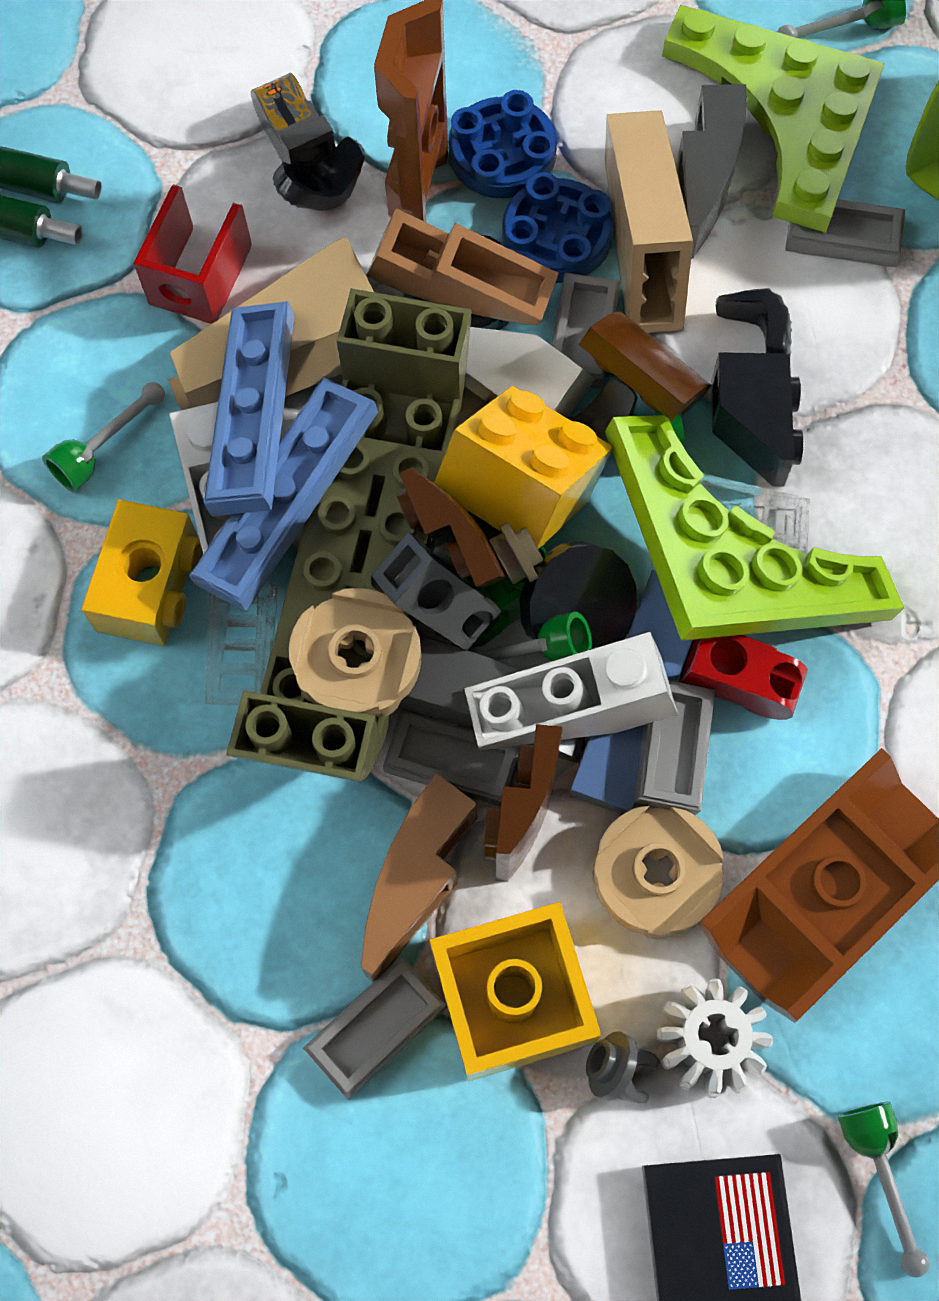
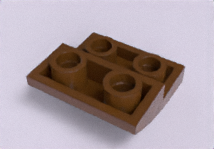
M619 311L607 315L592 325L579 343L580 347L593 356L594 361L601 369L616 375L639 394L645 405L654 411L661 412L671 421L680 413L682 415L686 414L712 387L709 382L624 313Z
M413 468L399 473L406 489L397 492L396 495L411 529L417 527L420 532L424 531L425 535L439 540L455 535L456 539L446 543V546L461 579L467 578L468 581L473 579L476 586L486 588L509 579L489 542L490 539L477 521L455 498Z
M536 724L534 746L523 744L520 746L517 788L503 786L501 807H487L484 860L496 862V881L508 882L528 855L542 827L555 781L562 734L561 726Z

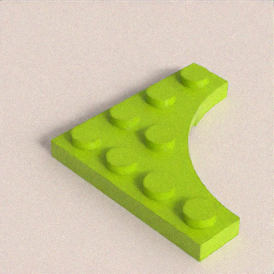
M680 4L665 38L662 57L693 68L719 84L729 81L731 84H746V97L748 98L746 108L757 120L765 135H772L778 154L776 161L778 179L777 199L772 217L826 233L885 63Z
M665 415L612 418L605 430L608 443L613 446L612 453L681 641L893 620L904 609V605L882 556L840 554L813 547L809 553H805L774 540L775 530L756 520L737 505L729 511L704 488L700 481L705 475L687 454L676 436L669 419Z

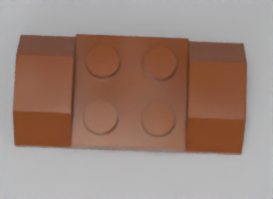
M424 0L389 15L374 63L378 108L389 118L387 145L394 148L385 180L388 215L392 217L397 208L426 222L425 203L434 169L445 165L448 159L443 0Z
M881 748L699 922V925L716 954L759 999L795 1023L939 881V818L902 784L891 756Z

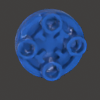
M511 90L503 97H492L478 101L469 107L456 110L452 115L448 139L450 165L457 178L474 192L494 198H511L522 188L526 187V182L530 176L540 172H552L557 153L555 128L549 117L534 105L533 98L525 91Z
M547 172L536 173L529 177L526 187L513 196L504 211L502 220L503 246L558 272L555 283H563L565 273L585 276L591 274L603 263L611 248L613 218L610 198L603 191L592 189L578 181L556 178Z

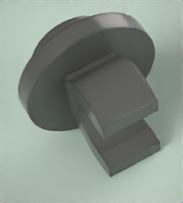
M620 1031L613 1032L603 1040L598 1041L592 1047L587 1057L586 1074L590 1090L596 1097L606 1101L614 1100L618 1097L626 1101L647 1103L649 1094L636 1089L631 1079L636 1065L658 1068L660 1060L652 1052L637 1049L636 1042L631 1036Z

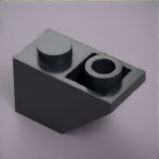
M719 352L711 379L712 433L771 486H784L792 466L800 465L803 455V432L801 429H793V412H798L801 383L799 377H791L790 354Z

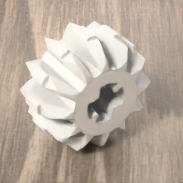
M711 979L708 982L705 1000L693 984L690 983L684 986L681 994L686 1008L678 1003L668 1001L662 1009V1013L666 1018L679 1027L666 1026L659 1028L655 1033L656 1041L663 1044L677 1045V1050L670 1052L662 1058L661 1064L664 1069L673 1068L681 1061L688 1066L679 1083L685 1090L691 1089L697 1083L701 1074L705 1075L704 1089L708 1098L720 1096L723 1077L735 1093L744 1091L748 1085L742 1068L750 1073L760 1075L767 1067L764 1060L750 1050L765 1049L773 1045L772 1035L765 1032H753L751 1027L767 1016L766 1011L763 1007H757L748 1014H745L740 1007L747 999L748 991L741 986L730 995L728 1001L723 1000V986L720 979ZM710 1022L716 1023L718 1034L728 1036L729 1039L728 1044L717 1050L718 1055L711 1054L710 1043L699 1040L698 1032L704 1031L710 1025Z

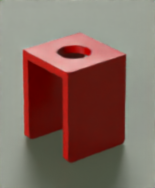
M172 185L133 264L149 305L212 324L219 319L251 250L252 242L243 205L232 204L199 275L175 268L193 231V223L182 187ZM166 285H172L183 290L190 298H183L173 294L166 288Z

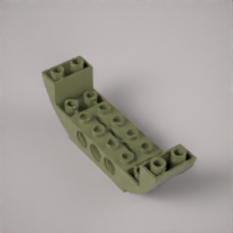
M350 289L337 338L343 376L341 386L375 401L378 413L304 524L261 691L256 693L243 690L226 753L227 756L356 782H362L366 779L374 767L387 735L393 713L384 717H375L374 715L317 705L307 701L301 694L289 661L290 638L300 616L312 605L315 609L322 602L333 599L332 593L349 588H364L386 594L373 579L372 574L408 532L423 542L432 552L434 551L436 538L425 535L424 531L420 532L417 527L411 529L402 512L396 493L406 488L399 473L413 468L435 482L454 429L459 424L469 348L471 309ZM404 611V614L412 621L413 626L416 628L418 619ZM355 640L351 649L340 648L338 656L346 659L347 667L358 668L361 663L369 662L373 655L366 652L365 641Z

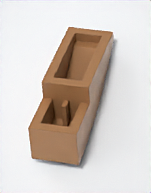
M396 208L383 233L366 276L401 292L432 303L471 309V314L538 326L542 321L559 273L457 223L453 225L448 234Z
M437 772L411 806L391 843L375 885L365 926L361 968L365 976L372 982L377 980L393 964L457 885L456 870L447 864L444 859L477 820V804Z

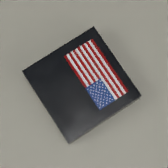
M781 1154L642 1166L657 1301H801Z

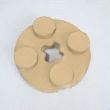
M364 588L340 590L332 593L333 599L322 602L315 609L313 605L309 607L296 622L289 643V661L302 696L313 704L374 715L375 717H384L392 714L398 708L400 701L414 687L421 667L420 638L412 621L404 614V610L394 605L386 594ZM355 640L365 641L366 652L373 655L371 660L361 663L358 668L347 667L346 659L338 656L340 648L351 649Z
M650 806L638 807L617 818L608 827L600 840L592 872L598 897L606 911L619 924L633 932L641 933L652 939H662L669 935L682 934L697 926L714 908L721 896L724 874L721 846L711 829L701 819L686 810L671 807L670 810L660 807L649 809ZM648 856L657 862L665 857L669 858L674 864L669 872L674 882L668 886L660 882L653 885L649 884L644 879L647 868L642 861Z

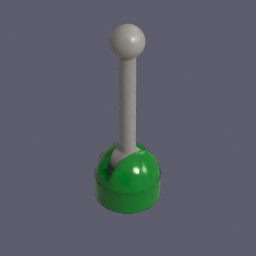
M863 0L862 8L795 28L791 25H783L777 32L801 38L864 19L866 24L874 29H889L904 24L906 19L905 0Z
M155 382L147 383L142 389V396L88 442L83 443L71 439L64 440L53 446L42 456L47 469L66 489L71 492L77 491L90 479L95 471L96 459L93 452L147 406L160 404L165 397L163 387Z
M570 612L557 615L545 622L536 640L475 653L494 660H502L541 651L542 655L552 662L592 650V637L585 618L579 612Z
M891 1102L875 1103L838 1115L844 1138L850 1147L861 1156L874 1160L904 1250L901 1256L902 1269L911 1277H922L929 1269V1259L924 1251L917 1248L886 1155L895 1146L899 1136L897 1120Z

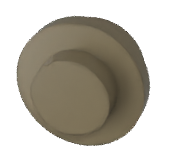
M508 522L500 526L502 533L491 538L489 542L512 584L514 585L526 577L530 583L538 579L533 566L544 560L527 529L523 528L514 533Z

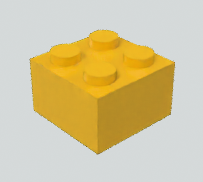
M512 385L454 429L434 483L447 491L466 510L500 531V526L507 522L514 533L526 528L537 549H539L588 503L613 446L597 437L595 432L587 425L570 421L547 407L544 401L537 395L519 390Z
M561 902L429 939L468 1082L596 1044L601 1037L600 1028Z

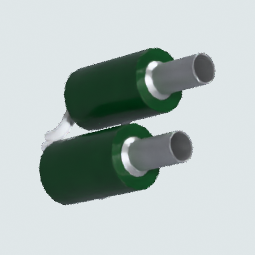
M0 147L1 189L55 202L64 200L67 193L95 200L100 197L102 190L101 181L70 174L67 161L8 147ZM0 195L1 239L35 247H42L48 238L74 245L80 244L83 235L81 226L51 219L50 210L47 206Z

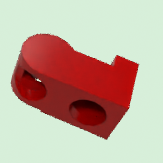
M723 636L693 639L678 682L715 690V697L743 706L748 711L759 716L776 720H788L793 717L808 669L798 659L776 650L777 648L748 636Z

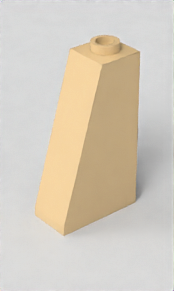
M662 110L607 114L605 167L611 201L624 314L647 333L683 331L693 238Z
M347 237L334 241L238 306L245 307L289 301L295 317L285 396L320 383L323 377L330 379L342 374L337 338L350 289L374 292ZM231 311L169 352L178 376L170 378L168 381L181 411L219 401Z

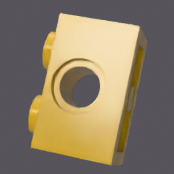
M118 499L81 609L96 632L160 646L166 645L170 629L178 628L184 615L186 597L182 590L187 574L194 570L202 556L200 538L195 531L189 514ZM148 567L160 568L158 574L151 580L145 582L135 581L137 575L143 569Z

